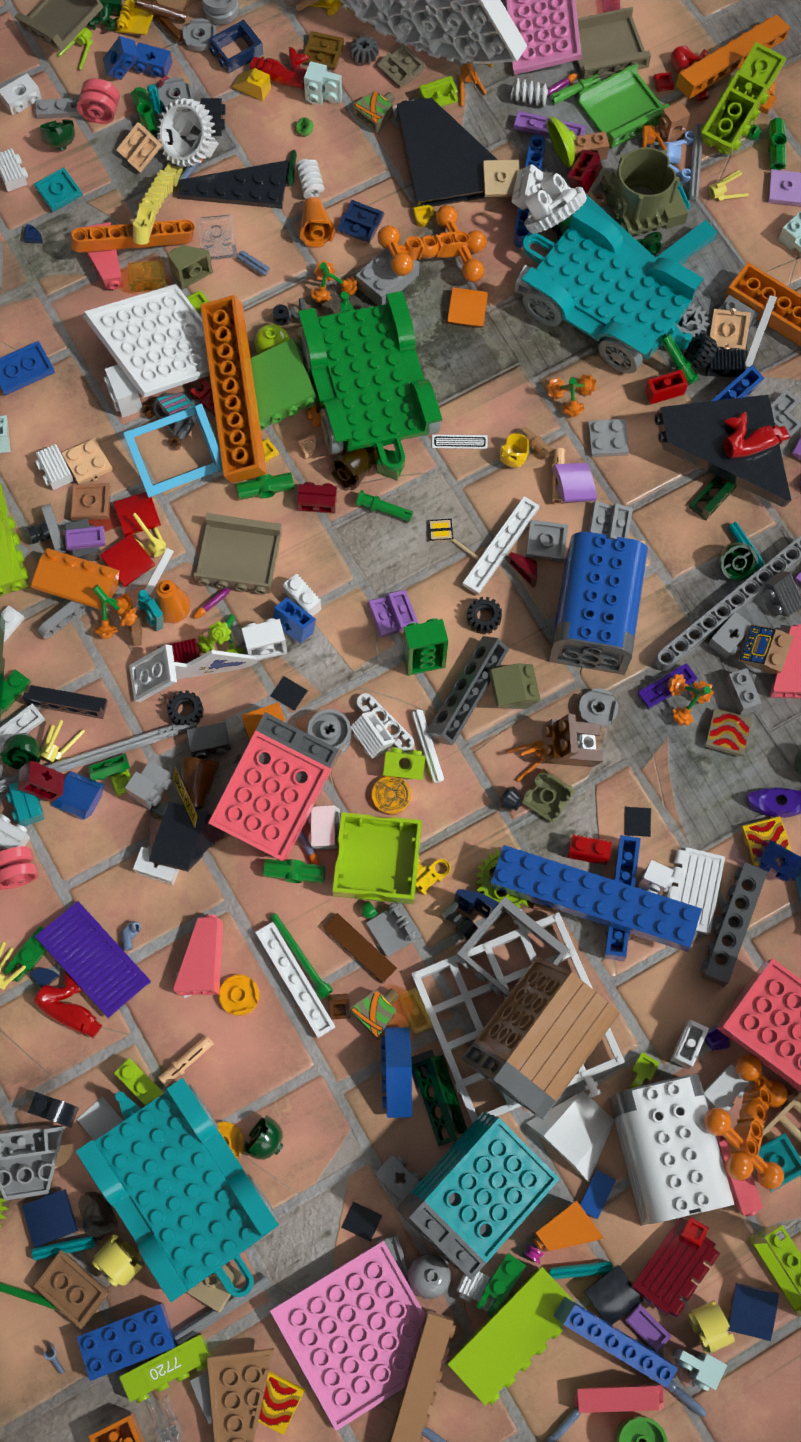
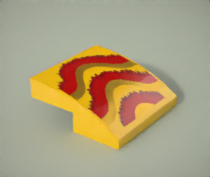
M780 816L741 826L745 845L749 848L753 866L793 856Z
M269 1371L258 1422L284 1435L305 1389Z

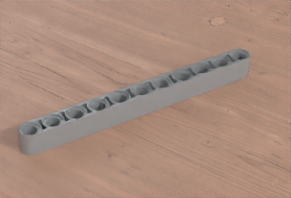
M801 536L658 653L655 660L656 668L663 672L670 670L721 628L734 612L739 613L761 595L766 588L765 582H762L759 578H764L768 581L781 570L788 572L801 562ZM786 555L792 556L793 559H789ZM773 566L778 567L780 571L775 570ZM745 589H750L753 593H748ZM731 600L737 601L739 605L733 604ZM717 612H723L725 616H720ZM703 623L710 624L711 628L705 627ZM693 634L697 637V639L694 640L690 638L689 635ZM675 646L682 647L683 651L676 650ZM661 658H667L669 663H664Z

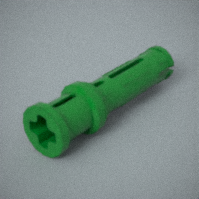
M669 332L663 334L660 337V341L675 363V371H683L688 385L694 383L698 379V375L690 367V361L685 360Z
M363 490L360 491L356 501V506L369 508L371 512H376L377 510L410 522V518L413 515V511L380 500L379 496L376 495L374 497L364 493Z

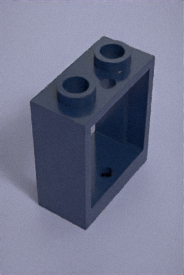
M244 19L209 38V50L212 56L217 57L220 66L225 68L228 73L251 62L254 57L258 58L264 55L263 43ZM242 37L249 48L228 59L221 48Z

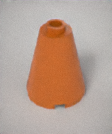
M309 197L305 200L299 231L300 239L307 246L311 247L325 246L324 243L328 241L330 243L335 236V227L321 200L317 197Z
M170 580L159 582L153 599L163 613V622L174 624L184 620L190 611L188 595Z

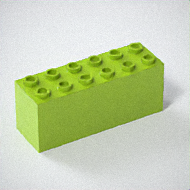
M538 1267L446 1363L485 1406L488 1403L493 1405L501 1396L498 1392L504 1386L508 1389L516 1381L514 1376L519 1370L524 1372L532 1364L530 1359L535 1354L539 1356L548 1347L545 1343L550 1338L556 1339L562 1333L563 1329L561 1327L563 1324L554 1317V1314L564 1297L569 1298L573 1302L575 1301L543 1267Z

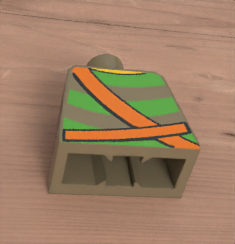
M373 91L353 104V116L378 135L393 115L392 102L395 100V97L391 92H387L382 96L377 91Z
M392 988L384 996L378 990H375L353 1005L349 1011L378 1040L396 1015L397 1009L392 1004L400 996Z

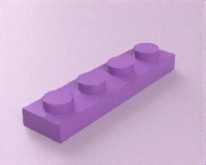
M518 111L514 130L549 137L546 126L547 117ZM562 121L569 131L572 130L575 136L584 135L586 126Z

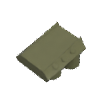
M543 768L521 801L554 823L576 789Z

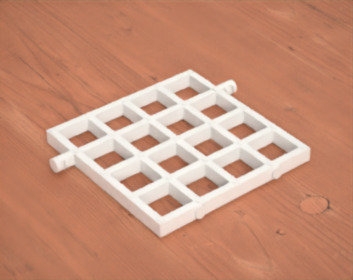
M558 912L536 921L542 928L556 924L564 945L569 949V953L561 962L571 959L578 977L592 988L560 913ZM516 920L513 922L515 925H518L519 929L476 946L467 955L473 958L486 953L497 981L508 990L507 985L520 980L529 966L503 976L492 949L520 938L531 964L537 957L528 937V934H531V932ZM455 955L411 974L424 1003L423 1009L426 1016L429 1015L456 1081L455 1087L457 1092L461 1094L473 1123L479 1116L476 1114L466 1087L486 1078L476 1073L462 1079L451 1050L476 1040L484 1029L472 999L491 992L490 987L492 985L488 983L468 991L457 966L460 958ZM557 955L545 960L551 963ZM450 967L461 995L432 1006L421 979ZM465 1003L476 1031L447 1043L436 1014ZM610 1028L604 1036L614 1059L589 1070H586L583 1064L578 1071L579 1074L575 1075L567 1086L569 1087L585 1080L587 1085L585 1089L590 1092L588 1094L589 1098L602 1094L600 1089L597 1090L596 1086H598L597 1081L594 1082L593 1076L625 1063ZM503 1093L507 1104L487 1113L498 1117L522 1106Z

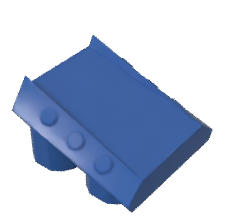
M71 771L64 780L63 795L53 801L52 806L63 812H69L80 820H84L94 812L102 797L104 784L95 780L92 781L90 778Z

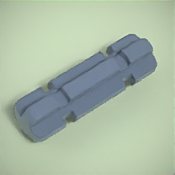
M245 251L239 252L238 260L244 262L263 276L268 274L270 270L268 266L262 264V262Z

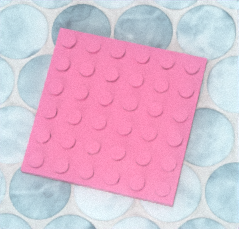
M384 1240L270 1309L272 1316L336 1431L404 1388L425 1313Z

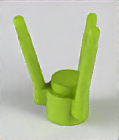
M84 27L65 49L58 54V57H61L75 42L80 46L86 45L78 68L82 70L89 48L93 44L91 31Z

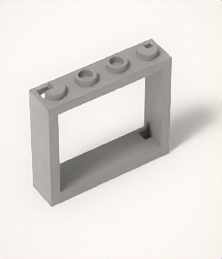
M504 897L457 953V956L460 958L458 962L466 969L472 968L475 971L474 975L480 981L484 982L486 980L492 985L490 989L499 996L502 993L507 997L511 991L467 956L503 911L508 913L558 954L551 963L558 966L569 953V949Z

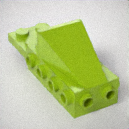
M755 42L740 70L736 72L734 77L730 78L727 84L728 88L725 92L721 93L718 105L711 110L708 122L704 123L700 130L702 142L705 145L716 147L724 155L729 154L732 156L734 151L737 152L742 144L740 140L743 135L747 136L751 128L750 125L758 118L760 106L765 105L769 98L768 91L786 62L787 58Z
M1 482L0 596L29 587L27 580L29 574L26 567H24V555L18 546L20 539L15 532L16 523L14 518L10 517Z

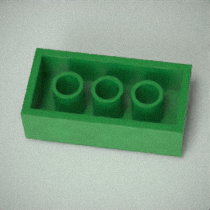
M432 618L425 623L418 624L414 622L404 627L403 658L408 676L446 668L448 637L443 619Z

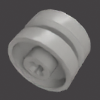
M201 0L204 17L213 24H228L235 20L239 14L238 0Z
M327 709L318 712L309 721L308 734L341 750L339 756L347 751L352 737L350 722L344 714L337 710Z

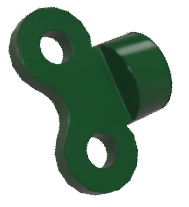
M652 232L648 238L637 239L652 255L657 254L662 248L660 242L662 234L660 232Z

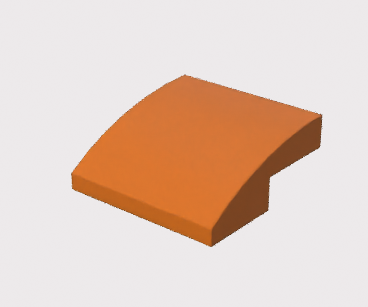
M453 287L448 323L483 327L488 292Z

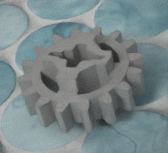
M693 303L686 310L677 325L683 334L690 333L692 337H696L697 333H706L709 327V317L705 316L706 311H700L701 306L695 308Z

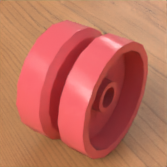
M88 79L82 85L77 110L82 117L91 122L108 124L115 117L120 99L119 91L114 85L105 80Z
M21 846L0 851V890L20 887L38 878L37 867L31 863L34 857L30 847Z

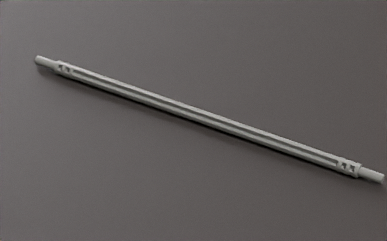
M190 721L191 725H187V722L184 725L172 724L45 766L61 773L179 735V732L197 726L193 721ZM19 774L1 779L0 792L9 790L8 786L10 784L18 782Z

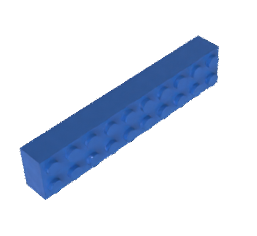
M503 845L491 881L492 889L685 952H689L702 911V908Z

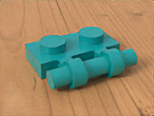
M141 590L138 593V607L146 612L147 617L145 618L149 626L159 631L163 628V613L147 591Z

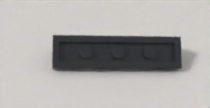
M30 685L29 693H24L23 695L27 706L33 704L38 708L99 719L104 718L108 703L106 698Z

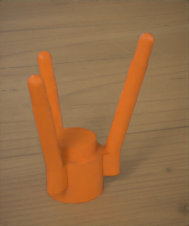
M471 63L463 64L460 67L461 74L458 75L460 81V105L462 107L464 106L463 81H473L474 84H478L483 94L486 95V91Z
M646 125L642 128V148L646 147V144L654 143L655 139H657L661 148L667 150L660 137V132L655 131L654 126Z
M537 740L530 744L506 750V753L509 754L528 749L521 752L520 755L524 756L533 752L537 758L540 757L539 760L516 779L517 782L545 761L543 740Z

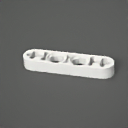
M367 693L361 694L357 699L359 711L362 714L370 712V708L367 705L362 706V700H369V706L373 709L372 711L384 714L385 717L382 720V724H384L386 730L389 726H395L398 729L395 735H391L394 740L397 739L393 746L402 748V752L410 753V750L414 749V739L373 696ZM400 735H401V739H402L404 742L409 741V747H406V746L401 747V746H402V741L399 739V736H400Z

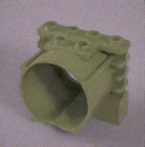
M644 147L632 150L626 155L621 154L618 170L613 171L611 175L603 174L600 186L607 195L608 205H611L613 209L614 219L618 220L619 225L630 235L635 234V236H639L641 232L649 233L652 229L660 230L662 226L668 229L686 223L688 211L677 189L680 178L676 176L674 169L669 166L670 160L667 156V150L661 151L655 148ZM635 186L647 187L652 190L653 195L639 194L630 188Z

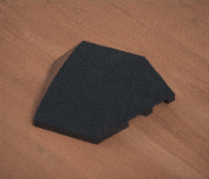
M173 802L165 803L150 809L149 861L188 872L203 857L209 847L212 848L215 845V841L226 832L209 824L212 816L206 811L195 809L198 816L194 828L184 805Z

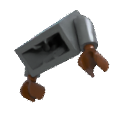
M182 392L176 394L162 393L151 402V405H143L142 412L146 413L145 417L147 419L152 418L154 413L159 419H163L197 406L200 402L197 398L189 400ZM195 415L166 425L173 435L177 434V437L169 439V446L177 442V445L174 446L175 451L181 448L180 441L184 440L196 423Z

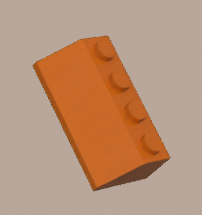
M47 548L39 559L31 588L102 610V601L92 588L98 584L106 595L112 598L118 589L120 570Z

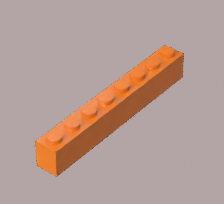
M777 14L767 18L760 25H755L750 31L744 32L740 37L729 41L727 45L719 47L712 54H707L699 62L696 61L689 68L681 70L677 76L678 79L675 86L689 99L741 68L755 42L772 49L786 40L791 27Z

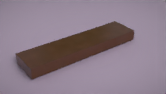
M338 913L325 925L324 930L383 984L397 970L395 965Z

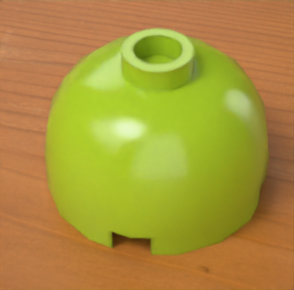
M267 324L257 331L254 338V348L257 354H260L290 338L287 331L281 326Z

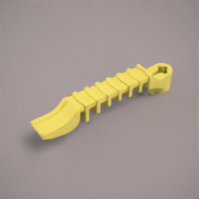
M168 163L164 171L160 170L157 173L154 183H151V188H148V193L145 194V198L139 204L137 217L133 222L134 243L139 245L149 243L156 214L159 213V208L162 207L167 194L173 192V186L176 187L178 185L179 177L183 172L182 166H173Z

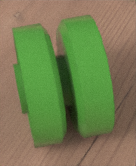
M632 1415L625 1418L618 1425L615 1433V1442H638L640 1439H644L645 1442H668L664 1429L656 1421L644 1415Z

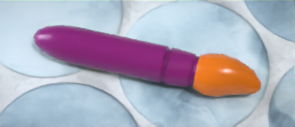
M570 74L567 78L548 88L547 96L574 82L578 74Z
M230 588L221 590L200 607L193 617L196 619L203 617L207 611L229 594Z

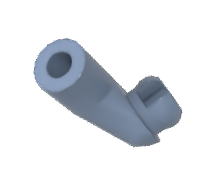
M130 922L121 933L123 951L133 950L132 939L141 930L139 922Z

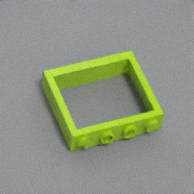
M783 1225L765 1227L748 1239L795 1314L801 1316V1253ZM779 1231H782L785 1236L781 1240L776 1235Z

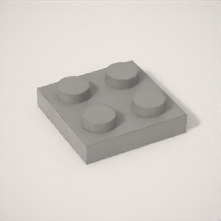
M625 419L588 421L591 457L628 456L629 448Z
M531 520L526 557L563 562L568 525Z

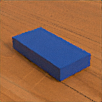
M598 1170L595 1171L580 1203L586 1214L595 1219H598L616 1181Z

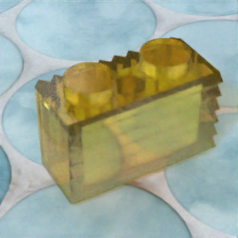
M416 988L398 996L399 1005L405 1014L404 1017H406L408 1025H410L413 1036L416 1037L433 1028Z

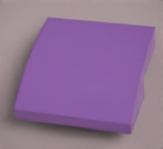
M587 463L554 465L552 470L559 482L556 489L563 502L596 501V488Z
M406 590L389 593L387 597L370 600L367 603L380 638L404 631V627L410 623H418Z

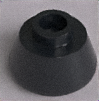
M514 786L508 787L497 803L500 810L507 812L517 811L523 803L520 800L522 796Z

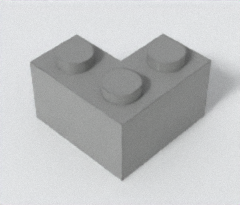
M149 760L141 774L138 772L134 773L125 790L130 799L150 810L153 806L156 807L161 800L160 795L163 790H167L170 787L172 777L170 772Z

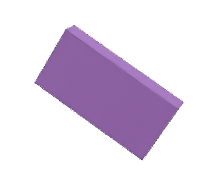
M103 526L65 530L67 551L106 546Z
M640 1304L624 1320L656 1353L672 1337Z

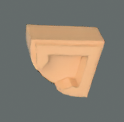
M315 434L298 441L305 459L309 458L316 449Z
M73 1143L60 1145L54 1166L55 1169L62 1167L70 1159L74 1151Z

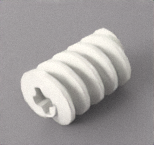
M517 78L513 84L511 100L514 96L516 101H519L522 97V101L525 103L529 98V104L536 100V105L538 106L542 101L543 107H545L548 94L547 85L544 83L543 87L540 88V82H537L536 86H533L532 80L527 85L526 79L520 84V80Z
M303 159L296 163L305 199L309 197L318 198L325 189L324 185H322V176L319 173V164L316 160Z

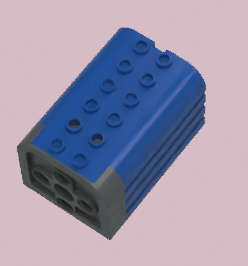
M593 532L575 533L571 536L566 555L549 662L625 675L633 654L648 547L634 539L622 537L611 539L606 538L607 535Z

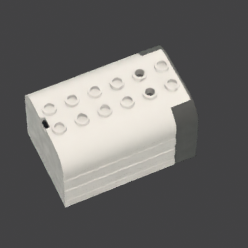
M699 1074L682 1076L627 1089L609 1098L641 1226L735 1205L716 1136L707 1132L704 1127V1116L709 1110Z

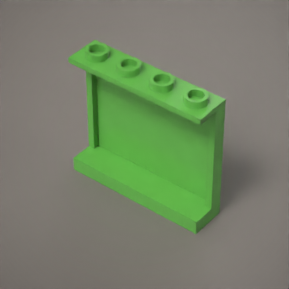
M637 63L626 67L617 74H612L609 78L599 81L579 93V107L598 132L606 131L611 149L640 135L644 126L652 125L655 127L659 125L663 109L670 106L668 103L662 105L637 73Z
M293 338L251 358L261 431L267 426L279 423L282 419L296 415L300 410L310 408L319 402L300 355V347Z

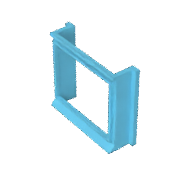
M202 404L123 433L148 497L223 470L221 452ZM195 415L213 463L152 486L134 437Z

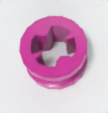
M528 1244V1250L524 1251L523 1255L540 1264V1257H544L545 1254Z

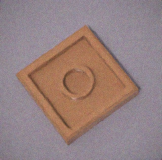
M110 483L72 485L71 520L109 519Z

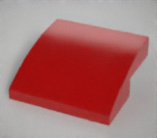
M147 492L113 502L125 537L130 533L133 535L143 532L133 513L138 515L148 530L161 526L152 497H148Z
M131 533L100 555L108 567L120 570L119 581L124 587L155 566L153 560Z

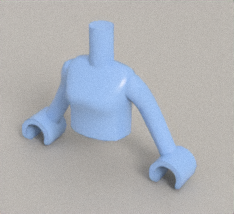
M687 131L684 139L674 142H663L667 149L670 163L679 164L681 145H691L693 143V131ZM669 163V166L674 169L676 175L681 177L683 183L690 181V169L681 171Z

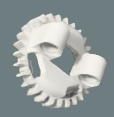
M182 98L181 100H176L175 103L171 102V107H165L167 112H162L163 119H159L161 126H157L160 129V133H157V135L160 136L159 141L163 145L160 148L164 150L163 155L167 156V160L172 161L173 164L182 167L196 166V163H201V159L211 158L219 143L211 136V134L215 133V130H211L215 123L210 122L213 117L208 115L209 110L204 109L205 105L200 104L199 101H194V99ZM188 108L192 110V111H188V112H182V110H185V109H188ZM195 125L201 132L193 146H191L181 136H188ZM167 129L172 131L173 145H168L170 141Z
M557 173L541 181L542 190L526 197L529 213L528 218L524 222L530 233L537 234L543 230L546 231L550 227L552 228L556 224L558 225V223L575 213L576 210H579L586 202L587 197L583 188L568 187L564 178Z

